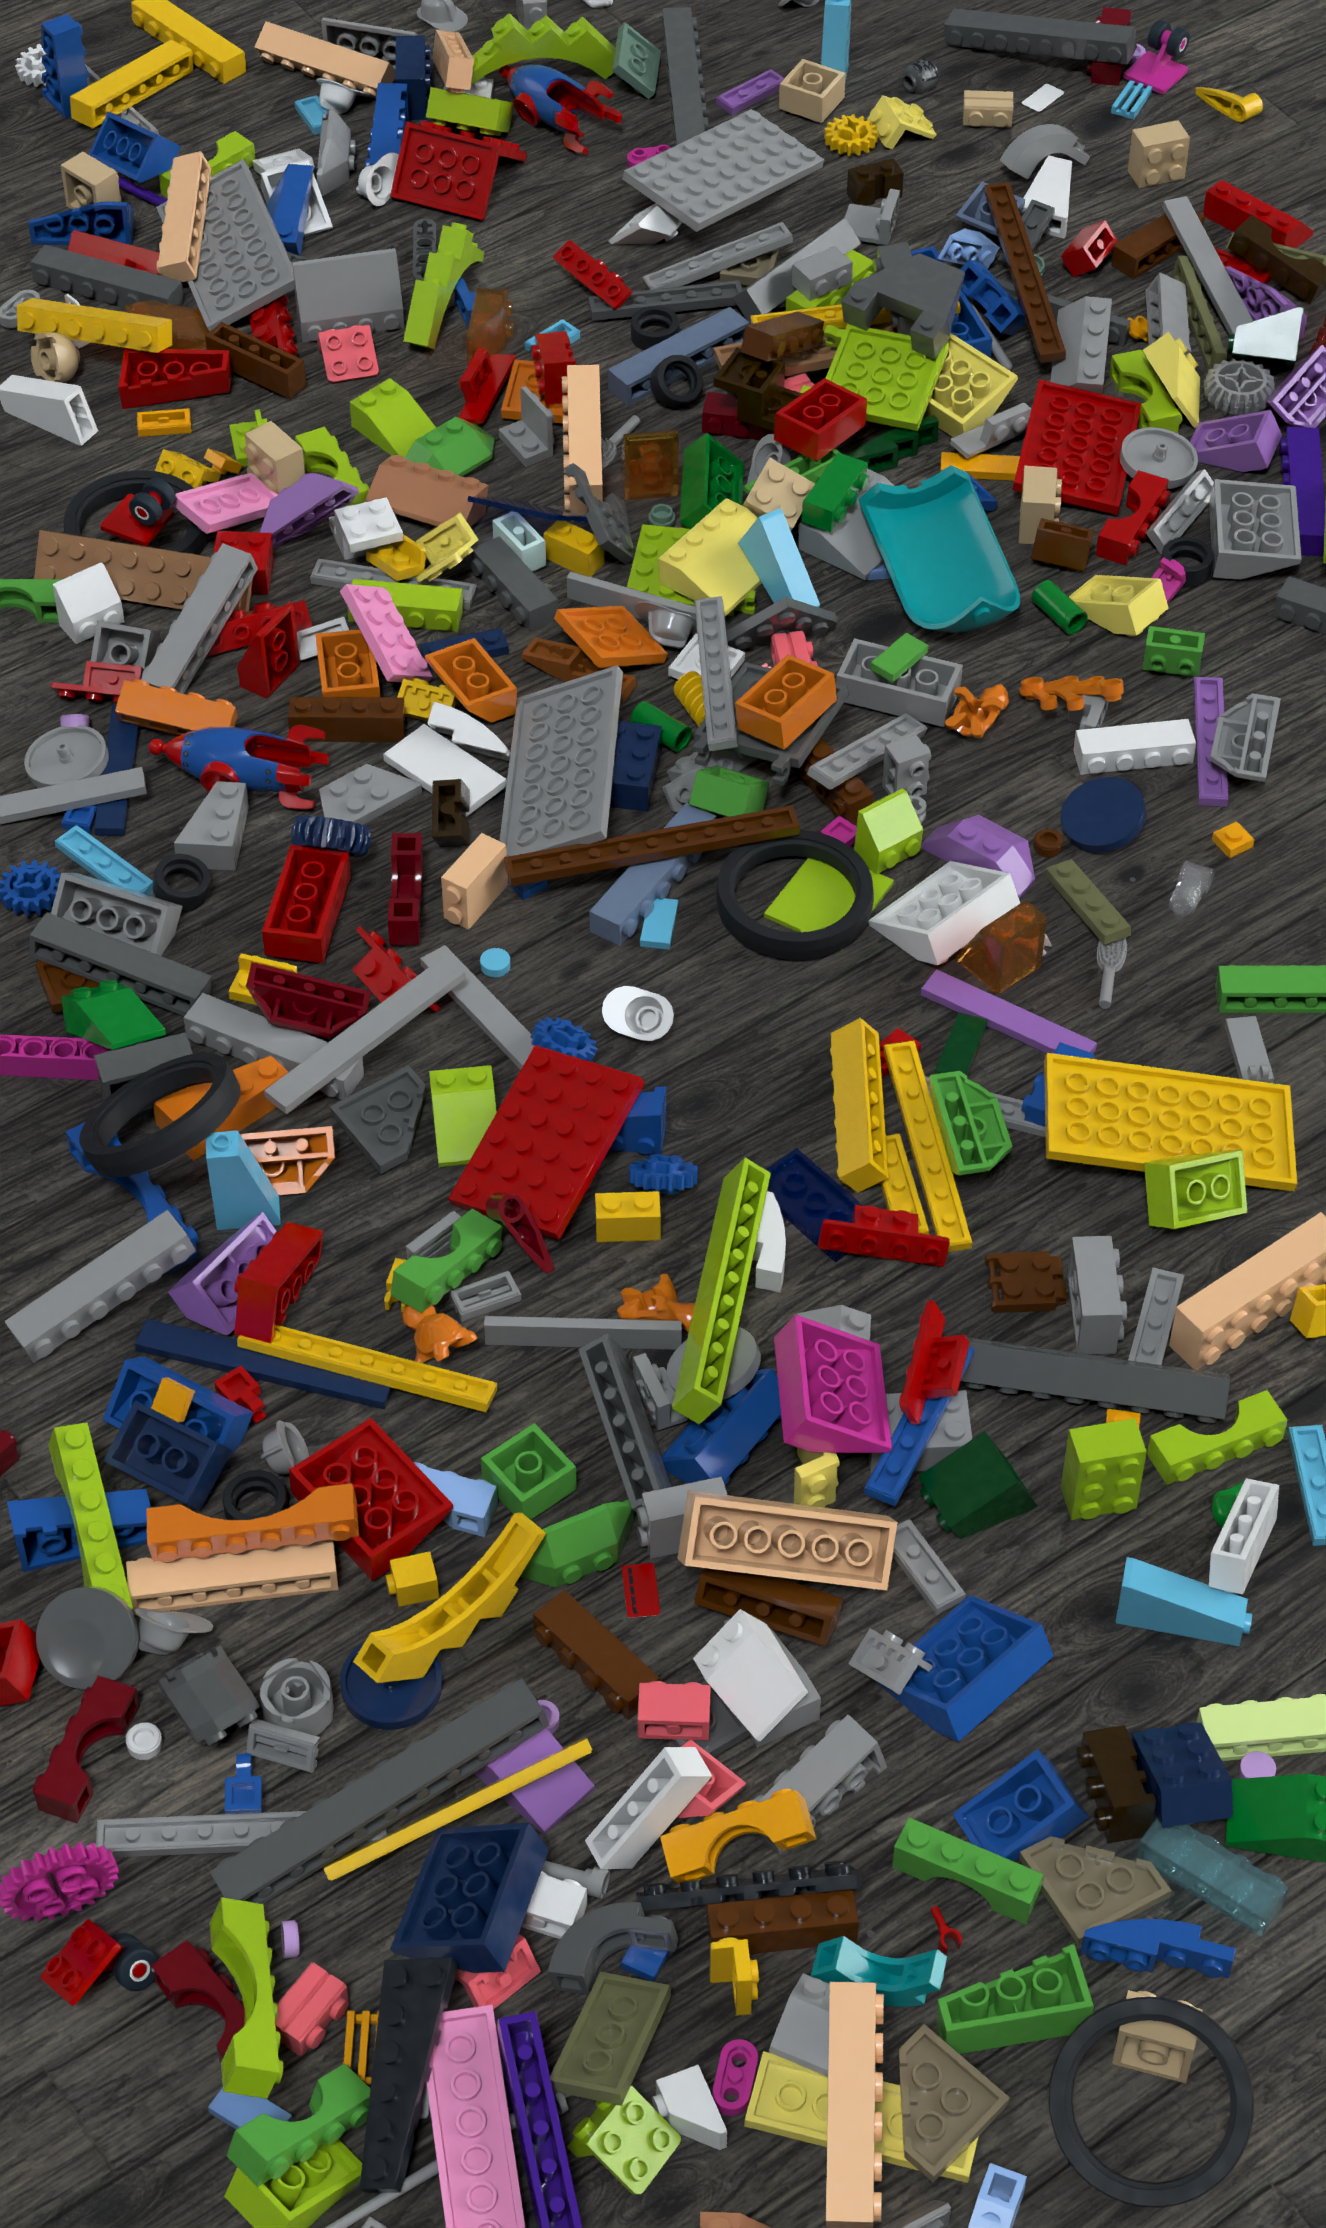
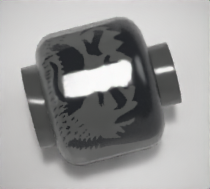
M919 59L909 64L904 69L902 76L904 88L908 92L919 95L933 89L938 82V69L927 59Z

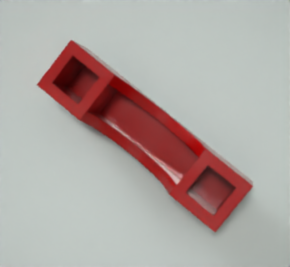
M1140 470L1137 471L1128 486L1126 507L1134 514L1126 518L1107 520L1098 534L1096 556L1127 565L1130 558L1137 555L1141 540H1146L1148 537L1145 532L1159 517L1161 507H1166L1171 494L1170 491H1167L1169 479Z

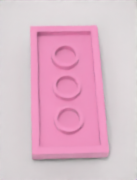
M247 473L176 493V500L173 506L197 525L201 531L208 534L265 517L270 500L278 494L270 491L255 475Z
M346 584L340 590V593L386 680L402 682L403 679L413 681V678H419L429 682L433 676L427 667V662L420 654L414 638L410 635L404 624L403 617L397 611L392 597L386 588Z

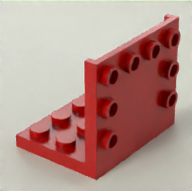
M421 120L420 125L406 122L390 197L485 220L499 155L525 162L527 152L519 150L520 145L492 137L483 136V139L479 140L474 138L475 134L460 131V135L452 133V128Z

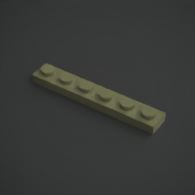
M1178 256L1171 277L1186 284L1188 321L1207 370L1213 369L1214 364H1221L1222 360L1226 361L1227 351L1222 345L1220 333L1214 324L1213 315L1210 314L1207 307V300L1204 299L1201 285L1196 279L1194 267L1191 266L1188 256Z

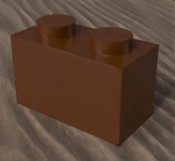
M1041 518L1036 532L1031 559H1035L1045 565L1056 564L1064 566L1065 569L1070 571H1085L1095 530Z

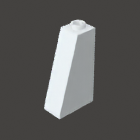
M1048 155L1024 196L1025 205L1021 218L1032 199L1054 207L1055 214L1044 234L1065 239L1072 161Z
M11 375L0 385V401L3 409L13 416L81 446L98 432L81 386Z

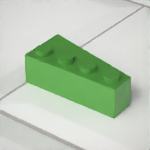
M1072 1944L1062 1948V1953L1050 1958L1045 1955L1032 1961L1031 1966L1016 1972L1013 1969L999 1974V1979L987 1984L979 1982L938 1999L936 2026L939 2037L956 2052L963 2054L1069 2036L1080 2023L1093 2014L1094 2010L1075 1945Z

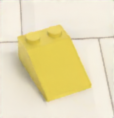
M1167 332L1142 351L1172 399L1195 429L1199 423L1200 376L1195 368L1199 365L1191 353L1184 354L1188 349L1180 338L1174 340L1172 335Z
M1094 575L1069 596L1087 613L1089 620L1114 634H1126L1129 637L1141 634L1144 628L1158 620L1159 616L1168 609L1161 579Z

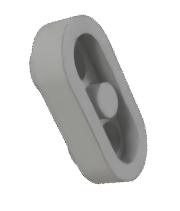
M22 290L15 294L0 307V324L7 328H16L17 305L31 298L40 299L39 293L34 290Z

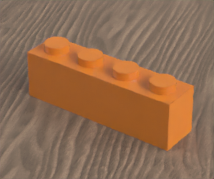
M133 679V681L124 680L115 709L118 721L175 735H182L207 727H235L238 717L236 707L232 706L233 704L223 699L210 701L206 700L204 696L189 692L188 695L181 694L169 686L152 687L149 686V683L140 679Z

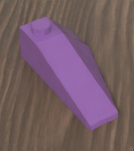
M1230 266L1225 267L1253 321L1298 308L1292 301L1274 288ZM1304 312L1302 314L1299 339L1304 337L1307 324V316Z
M263 1212L257 1214L168 1291L186 1318L225 1336L235 1329L238 1293L234 1291L236 1278L240 1273L243 1274L248 1268L250 1261L256 1259L264 1245L267 1246L272 1240L274 1233L277 1232Z

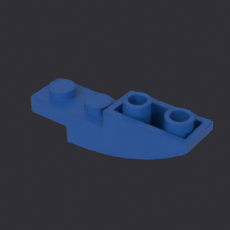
M1134 1919L1106 1923L1086 1929L1081 1954L1088 1955L1093 1960L1099 1962L1112 1961L1123 1964L1127 1968L1139 1972L1144 1970L1153 1972L1156 1960H1160L1174 1968L1187 1967L1201 1971L1209 1977L1229 1978L1236 1948L1199 1939L1202 1929L1200 1925L1164 1919Z

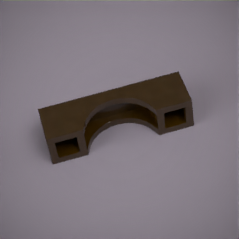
M1251 215L1236 229L1228 249L1263 273L1269 274L1276 282L1308 304H1311L1326 290V266L1314 257L1310 259H1295L1279 251L1271 238L1272 229Z

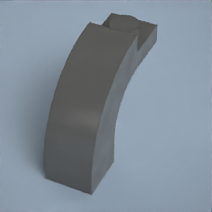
M640 1902L614 1903L584 1915L564 1933L553 1952L547 1972L554 1990L589 1995L599 1966L612 1953L629 1948V1946L675 1952L679 1939L672 1920H668L660 1915L645 1917Z

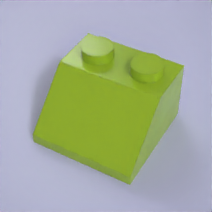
M902 788L858 811L854 850L875 874L894 867L897 863L916 855L921 850L923 827L906 790Z

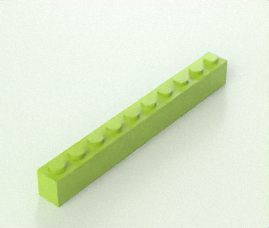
M747 1158L741 1160L723 1179L672 1404L673 1410L697 1424L703 1422L722 1404L771 1175L769 1171Z

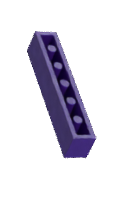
M1287 427L1285 438H1280L1279 453L1284 454L1281 456L1280 469L1285 472L1282 475V485L1296 486L1301 555L1324 556L1325 497L1319 428Z
M536 2011L499 2018L496 2030L537 2228H582Z

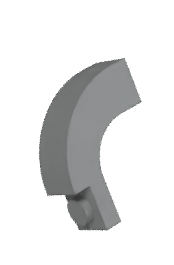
M1045 124L1033 127L1019 135L1005 150L1000 161L1010 170L1028 179L1037 164L1050 154L1063 153L1086 165L1090 156L1083 151L1085 146L1077 141L1078 137L1070 130L1059 125Z

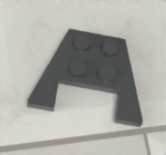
M574 463L565 467L567 476H572L578 485L574 489L577 498L588 507L589 512L585 513L599 546L625 565L633 561L634 546L631 540L625 502L614 493L604 498L605 501L601 502L593 496L584 470Z

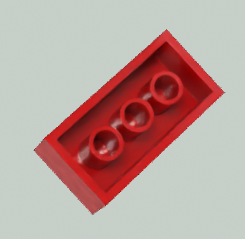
M290 845L262 929L265 956L324 963L351 878L349 852Z

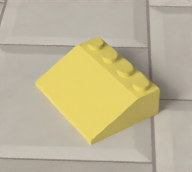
M950 333L947 341L949 351L923 418L935 415L939 421L938 428L952 437H956L985 424V420L993 416L1018 380V376Z
M727 498L724 499L658 558L660 584L694 601L722 596L724 614L726 616L762 583L738 544L758 517L748 508Z

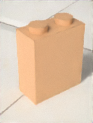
M481 833L441 877L445 919L469 930L508 886V876L504 866V857H507L506 844Z

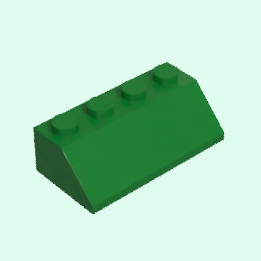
M708 433L684 449L680 522L687 529H692L726 498L740 505L743 502L744 462Z

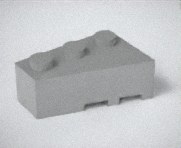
M217 781L174 842L175 854H187L196 857L208 869L236 871L249 809L246 783Z

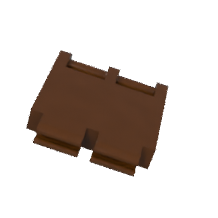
M1049 1251L990 1253L985 1256V1264L989 1266L990 1271L988 1287L992 1289L993 1301L991 1302L992 1312L1055 1311L1056 1305L1066 1304L1067 1295L1063 1280L1061 1257L1050 1256ZM995 1266H999L1000 1276L996 1275ZM998 1289H1002L1003 1300H1000Z

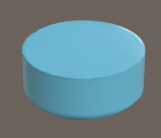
M500 948L486 950L480 957L481 971L489 977L504 976L511 967L509 954Z

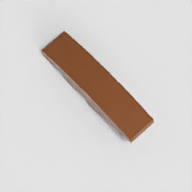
M537 637L532 640L521 654L522 659L564 682L607 669L595 666L589 657H585L584 651L577 646ZM623 674L620 702L624 703L637 686L635 676Z

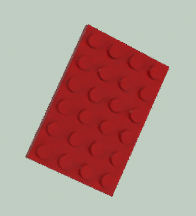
M1039 379L1012 490L1022 492L1025 466L1057 468V479H1062L1061 496L1056 497H1061V502L1117 515L1127 475L1120 463V450L1126 436L1137 429L1142 403Z
M535 1045L448 1198L453 1206L469 1211L474 1209L482 1215L489 1217L486 1212V1202L492 1194L510 1193L518 1195L527 1206L540 1233L560 1240L645 1083L642 1077Z

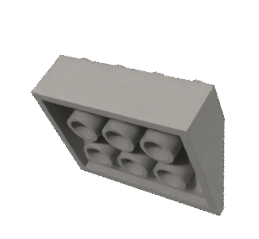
M395 248L292 262L297 322L302 342L317 341L318 333L325 330H339L355 325H370L371 333L404 328L403 303Z
M867 469V475L870 476L867 488L864 491H860L855 505L848 508L841 524L838 523L832 532L803 522L798 524L799 550L864 580L869 577L873 569H878L884 563V560L858 499L876 483L894 486L885 476Z
M1214 479L1209 501L1211 548L1214 554L1213 577L1241 580L1301 563L1296 486Z

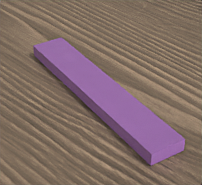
M1194 677L1198 805L1227 806V771L1210 761L1218 717L1224 713L1223 678Z
M937 969L921 988V996L956 1012L987 1019L988 1027L1045 1053H1054L1059 1042L1094 1053L1096 1050L1097 1042Z

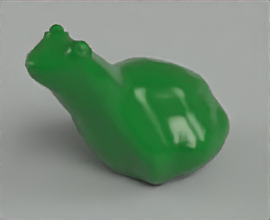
M1245 1480L1231 1488L1221 1490L1213 1496L1212 1514L1216 1523L1221 1528H1223Z

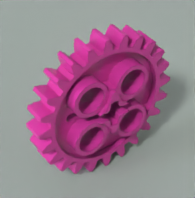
M79 1842L73 1848H69L68 1843L64 1844L57 1851L50 1847L48 1853L44 1855L34 1853L35 1859L21 1860L22 1867H11V1874L2 1876L0 1904L6 1915L11 1914L12 1919L21 1916L22 1921L34 1917V1921L38 1922L47 1916L49 1920H52L56 1914L61 1913L62 1916H66L72 1909L82 1911V1905L95 1904V1897H105V1890L114 1888L113 1882L118 1880L117 1873H119L115 1857L111 1850L106 1851L104 1845L96 1848L95 1843H91L84 1848L82 1842Z

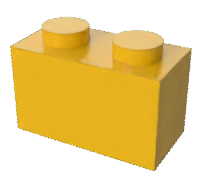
M560 518L543 533L547 560L575 573L592 577L605 564L604 549L599 546L594 534Z
M659 1191L595 1193L597 1242L661 1240Z

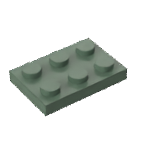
M624 22L618 29L612 71L619 79L625 80L637 93L650 99L656 90L661 50Z

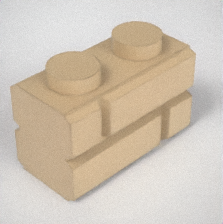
M964 90L963 126L1012 128L1013 92Z

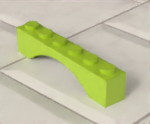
M88 1423L54 1427L48 1446L55 1475L65 1493L79 1545L84 1586L101 1587L115 1593L133 1611Z
M221 1897L209 1923L211 1948L235 1978L242 1994L245 2008L244 2027L233 2036L221 2061L223 2092L267 2099L274 2084H279L283 2074V2061L278 2058L280 2032L276 2031L275 2027L278 2007L276 2003H273L272 1997L275 1977L270 1975L269 1967L272 1959V1949L267 1946L269 1921L265 1920L263 1904Z

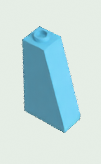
M826 0L821 65L846 73V82L849 66L851 0Z
M781 508L758 517L738 544L772 601L776 603L788 597L819 607V600Z
M238 1131L214 1132L206 1137V1160L217 1230L242 1228L261 1212L266 1215L272 1225H281L279 1195Z
M1127 1557L1115 1622L1117 1624L1240 1646L1242 1633L1249 1634L1252 1614L1246 1613L1247 1598L1227 1593L1224 1590L1211 1588L1202 1582L1134 1558Z

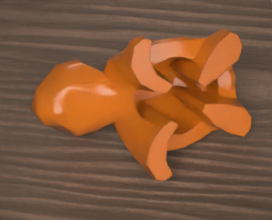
M1002 684L994 685L985 689L979 699H977L966 687H956L954 693L956 696L961 697L955 708L953 716L945 720V725L949 729L958 731L963 736L982 738L983 734L994 723L1000 711L1005 710L1009 703L1006 688Z
M661 1274V1280L651 1290L641 1293L634 1288H624L621 1291L624 1305L617 1309L619 1318L682 1321V1328L689 1332L695 1303L678 1302L674 1285L668 1274Z
M433 1304L422 1313L407 1305L401 1314L404 1325L416 1331L414 1334L417 1352L416 1362L424 1363L435 1357L437 1362L449 1356V1345L458 1348L477 1339L475 1332L462 1327L452 1317L444 1313L436 1314Z

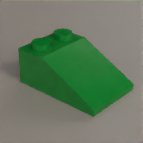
M117 980L101 981L99 986L94 988H75L72 990V994L61 996L66 1032L108 1049L114 1050L166 1035L165 1028L130 987L119 984Z
M1296 1774L1232 1779L1233 1817L1226 1818V1847L1326 1863V1776Z

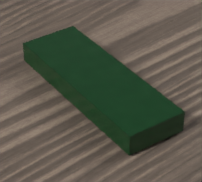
M958 1012L934 1074L961 1071L968 1076L986 1031L987 1019Z

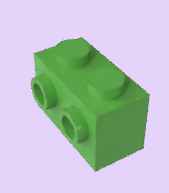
M1149 626L1142 670L1199 677L1205 633Z

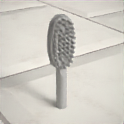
M633 415L608 440L607 438L605 440L601 439L602 470L614 459L617 451L616 446L640 424L639 417Z
M1126 937L1106 945L1100 940L1098 943L1097 963L1099 968L1103 970L1099 1006L1103 1009L1111 1006L1115 972L1122 968L1127 955Z

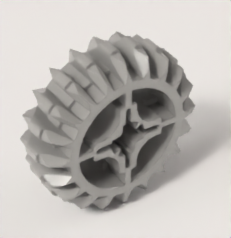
M1232 358L1230 362L1222 360L1221 364H1214L1213 369L1208 370L1203 388L1205 400L1208 401L1210 407H1215L1216 412L1223 411L1225 416L1228 414L1237 416L1265 411L1266 407H1270L1266 400L1275 391L1274 377L1270 375V370L1263 369V364L1255 365L1253 360L1245 362L1244 359L1236 361Z

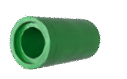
M1051 580L1043 581L1033 591L1032 601L1068 635L1076 634L1085 626L1088 619L1087 613Z
M642 701L632 712L631 723L662 726V744L671 750L681 752L688 745L692 737V728L651 703Z

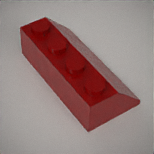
M1220 180L1206 191L1203 216L1234 233L1252 215L1272 229L1271 238L1273 243L1297 248L1313 236L1314 231L1303 222L1232 186L1228 182Z

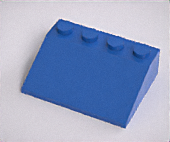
M969 1595L913 1644L926 1653L922 1659L933 1666L930 1672L917 1666L900 1695L878 1682L877 1684L934 1731L959 1742L1033 1674L1039 1671L1053 1657V1653L1042 1624Z

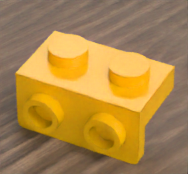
M733 1937L720 1939L718 1942L710 1943V1982H732L736 2016L751 2014L752 2000H758L757 1983H759L757 1960H750L748 1939L738 1940Z

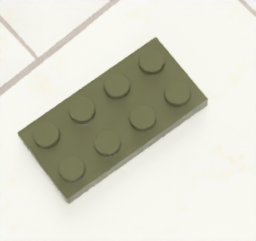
M600 1972L550 2075L553 2092L622 2106L671 1998L670 1985Z

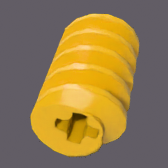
M690 671L676 681L674 694L699 727L705 719L702 677L698 672Z

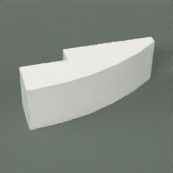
M437 702L433 703L428 719V725L431 729L438 733L452 736L451 741L462 750L506 761L510 760L508 748L482 723L453 707Z
M767 1191L752 1259L758 1261L755 1287L781 1293L785 1269V1228L773 1192Z

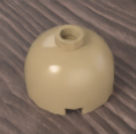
M45 332L36 335L34 340L38 339L36 346H31V362L36 376H42L47 381L60 383L69 381L75 375L80 361V353L69 337L57 332Z

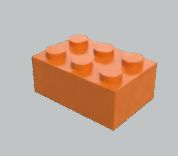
M360 629L315 634L322 697H380L376 659Z
M787 654L735 702L738 730L781 749H786L837 701L834 673Z

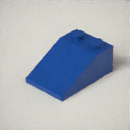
M1038 1749L953 1813L954 1818L971 1844L1011 1861L1019 1859L1020 1851L1050 1836L1061 1839L1089 1818V1815L1053 1762Z

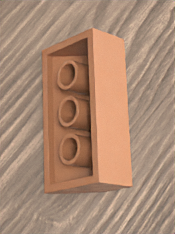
M393 455L379 465L365 502L387 497L394 513L435 526H439L460 512L471 527L486 514L489 485L479 482L476 478L461 477L455 475L450 470H438L430 467L427 463H415L406 460L403 456Z

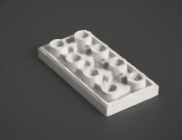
M425 724L384 753V761L408 778L420 782L422 787L432 793L434 780L462 779L470 789L469 812H462L466 817L504 789L507 784L506 778Z

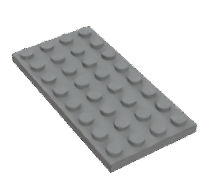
M750 109L624 170L622 179L697 232L821 169L824 159L817 155L815 151L798 142L796 138L782 131L777 125L762 117L760 113Z
M244 159L210 177L197 278L188 281L209 331L221 322L230 325L295 289L292 262ZM167 201L156 207L163 224Z
M618 665L517 698L500 842L506 844L507 857L574 844H591L607 838L623 672Z

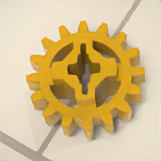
M854 114L851 116L842 115V119L834 117L833 123H827L824 139L825 144L830 145L831 151L838 149V154L847 152L848 156H851V154L859 156L861 151L868 153L869 148H875L878 131L877 126L872 125V120L864 121V116L855 118Z

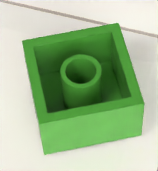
M718 765L697 770L689 804L713 815L715 813L725 815L724 817L763 811L770 782Z
M535 1423L481 1457L482 1480L497 1486L499 1500L513 1515L514 1513H523L531 1520L577 1490L576 1466Z

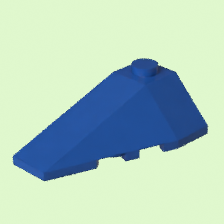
M288 164L266 207L286 251L301 256L314 167L312 165Z
M99 202L29 220L28 223L31 244L69 245L73 230L132 245L136 229L133 207L127 202Z

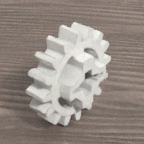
M37 44L36 49L29 47V52H21L22 58H17V65H15L20 81H25L26 85H30L33 82L35 87L39 84L46 86V83L42 81V73L46 72L42 64V56L46 55L42 46Z

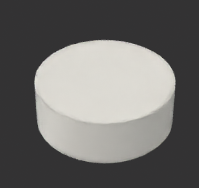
M151 1723L136 1724L126 1735L128 1752L136 1759H151L162 1748L161 1732L158 1727Z

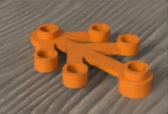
M1066 676L1062 679L1045 683L1041 677H1030L1023 679L1019 688V694L1025 696L1026 699L1040 700L1042 710H1052L1058 707L1056 695L1066 701L1068 710L1077 711L1084 708L1083 696L1076 694L1102 695L1105 701H1117L1122 698L1121 694L1124 693L1122 679L1113 678L1105 680L1103 676H1094L1079 681L1078 676Z

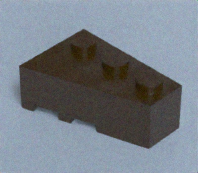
M1122 1725L1083 1732L1081 1746L1077 1747V1758L1079 1766L1081 1768L1085 1767L1088 1777L1085 1783L1089 1799H1095L1097 1809L1094 1811L1097 1829L1104 1831L1107 1843L1149 1837L1156 1799L1153 1793H1145L1142 1783L1147 1782V1777L1144 1770L1138 1771L1135 1762L1137 1753L1126 1726Z

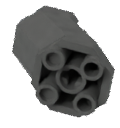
M215 1645L209 1648L211 1652L205 1655L201 1652L168 1671L166 1675L169 1680L166 1677H159L155 1680L162 1694L187 1729L193 1742L198 1743L201 1741L203 1745H211L225 1737L227 1734L224 1729L231 1725L241 1727L258 1717L255 1710L260 1707L254 1694L228 1659L221 1645Z

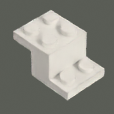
M387 497L334 509L335 516L329 517V526L345 560L366 555V550L376 548L377 546L403 541V531Z

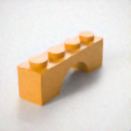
M782 1789L774 1792L770 1799L761 1802L756 1800L747 1801L738 1805V1810L726 1814L715 1812L705 1816L703 1822L694 1825L680 1824L672 1827L669 1830L670 1833L660 1836L670 1877L680 1885L682 1880L702 1879L714 1875L720 1852L726 1844L740 1835L749 1833L764 1835L770 1838L782 1851L816 1840L805 1798L797 1790Z

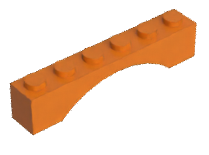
M352 1483L318 1487L305 1499L288 1509L270 1516L251 1520L211 1518L196 1513L181 1504L146 1508L147 1545L153 1561L172 1562L178 1558L186 1557L205 1558L212 1554L227 1552L239 1554L251 1549L264 1548L271 1550L284 1545H310L314 1542L325 1540L344 1541L350 1537L359 1536L357 1499Z

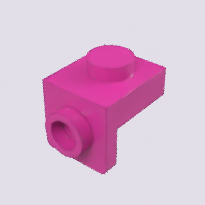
M1163 557L1160 561L1159 569L1151 578L1161 579L1167 604L1186 582V573L1184 567L1179 562L1173 559L1169 561Z

